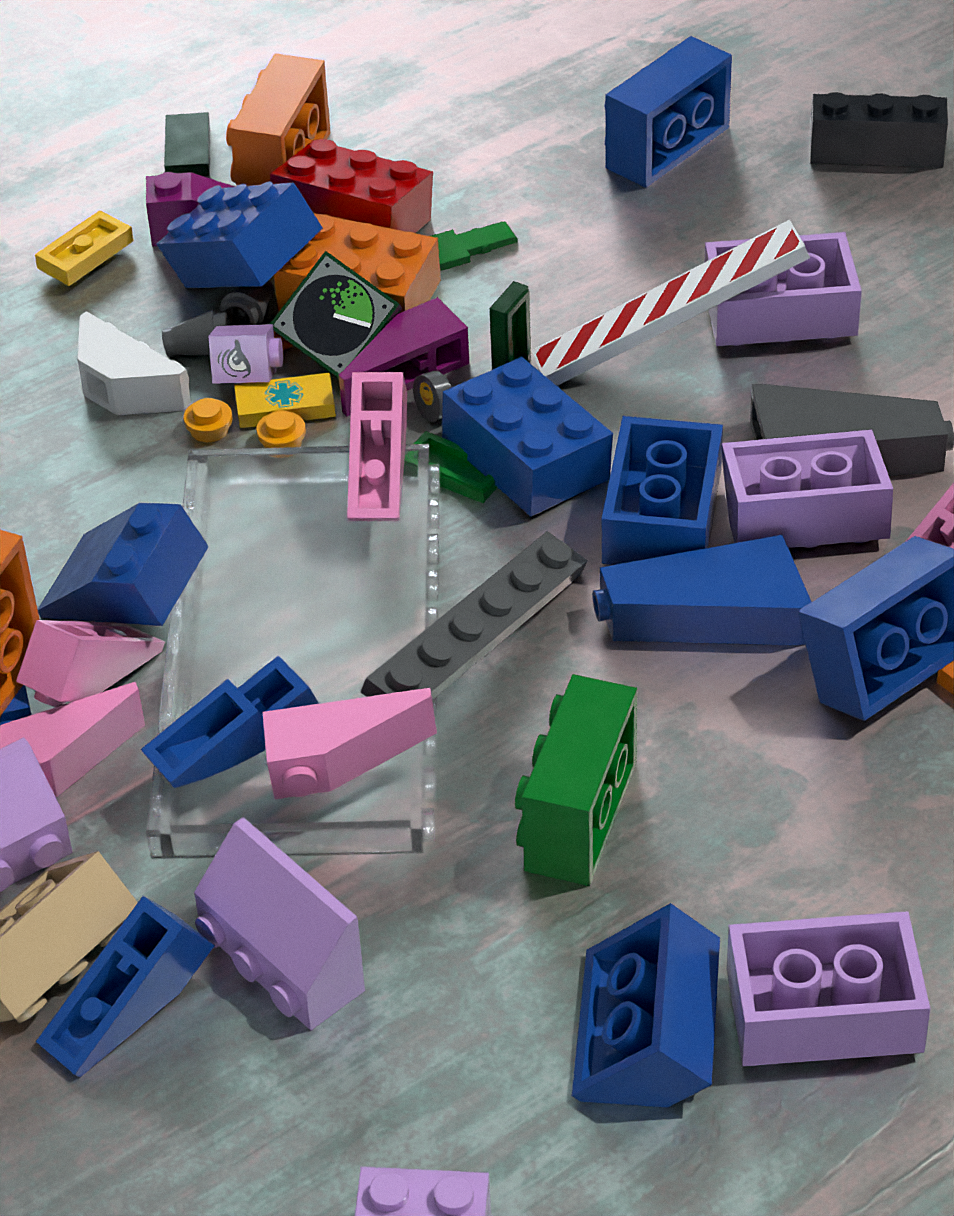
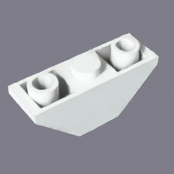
M87 311L80 315L77 360L85 397L117 416L185 411L191 405L188 384L189 376L187 370L180 363L174 360L171 361L152 350L144 342L133 339L118 330L113 324L104 322Z

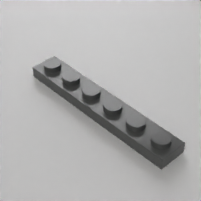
M545 532L367 676L360 693L369 697L430 688L433 700L582 574L588 560L550 532Z

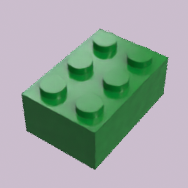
M572 674L564 695L556 694L553 699L549 714L550 729L548 734H540L536 740L532 756V766L534 767L530 776L523 775L518 783L515 795V809L522 810V817L517 830L516 845L523 847L525 872L590 886L637 763V688Z

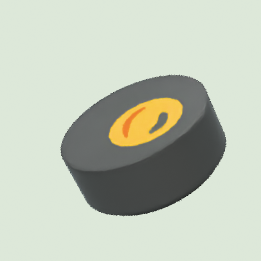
M438 371L419 375L413 383V395L416 406L421 415L429 422L442 419L443 391L452 388L448 379Z

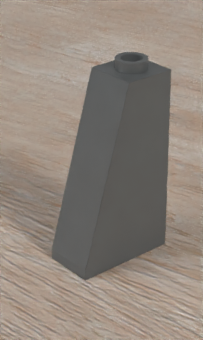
M770 384L751 385L750 424L754 440L872 430L889 476L942 472L945 466L946 451L953 450L954 447L952 423L950 420L944 421L938 401Z

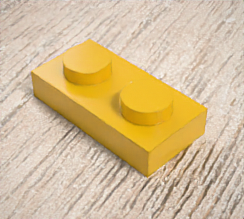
M99 210L35 254L37 269L70 286L134 241L132 227Z

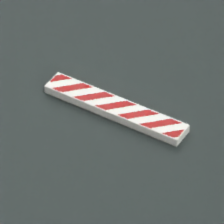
M788 220L531 351L541 373L558 386L808 260L810 256L791 221Z

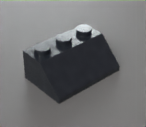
M839 92L813 94L811 104L810 164L944 167L948 129L947 97H934L926 94L916 97L889 96L883 93L845 95Z

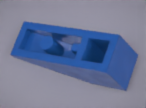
M142 896L36 1042L69 1071L81 1078L178 996L215 945L177 915L147 897Z

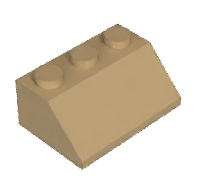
M99 851L53 864L0 910V1022L16 1019L18 1023H21L37 1013L47 1002L43 994L57 981L60 985L65 984L82 972L88 965L85 956L98 944L101 947H105L138 903Z

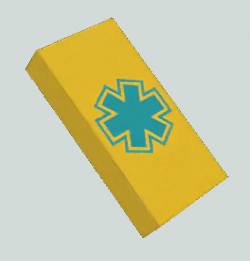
M330 373L272 379L270 382L234 384L240 428L256 427L264 416L278 410L295 413L304 421L336 416Z

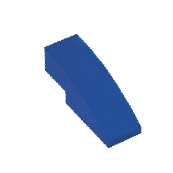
M278 655L238 688L229 679H226L141 748V751L173 788H178L235 767L265 751L262 712L319 704L310 687Z

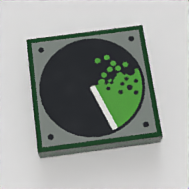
M325 251L270 324H273V331L339 379V374L399 314L402 307L398 302Z

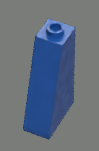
M783 535L600 567V589L593 590L592 592L596 618L599 622L606 620L613 641L806 645L798 611L812 601Z

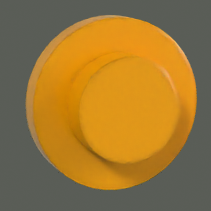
M203 398L187 407L183 415L185 428L194 439L201 442H215L225 437L233 420L229 405L213 398Z
M284 410L274 411L264 416L258 422L256 428L258 440L268 452L275 455H286L295 452L301 446L306 434L304 420L299 415Z

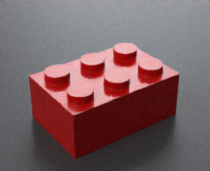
M318 139L310 142L270 173V181L273 184L294 182L315 214L417 233L431 221L433 171L419 168L411 161H392L377 157L374 152L369 150H351L337 146L331 140Z

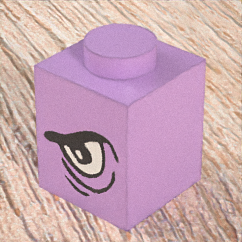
M273 324L216 326L208 336L212 384L270 382L276 372V367H282L281 338H274Z

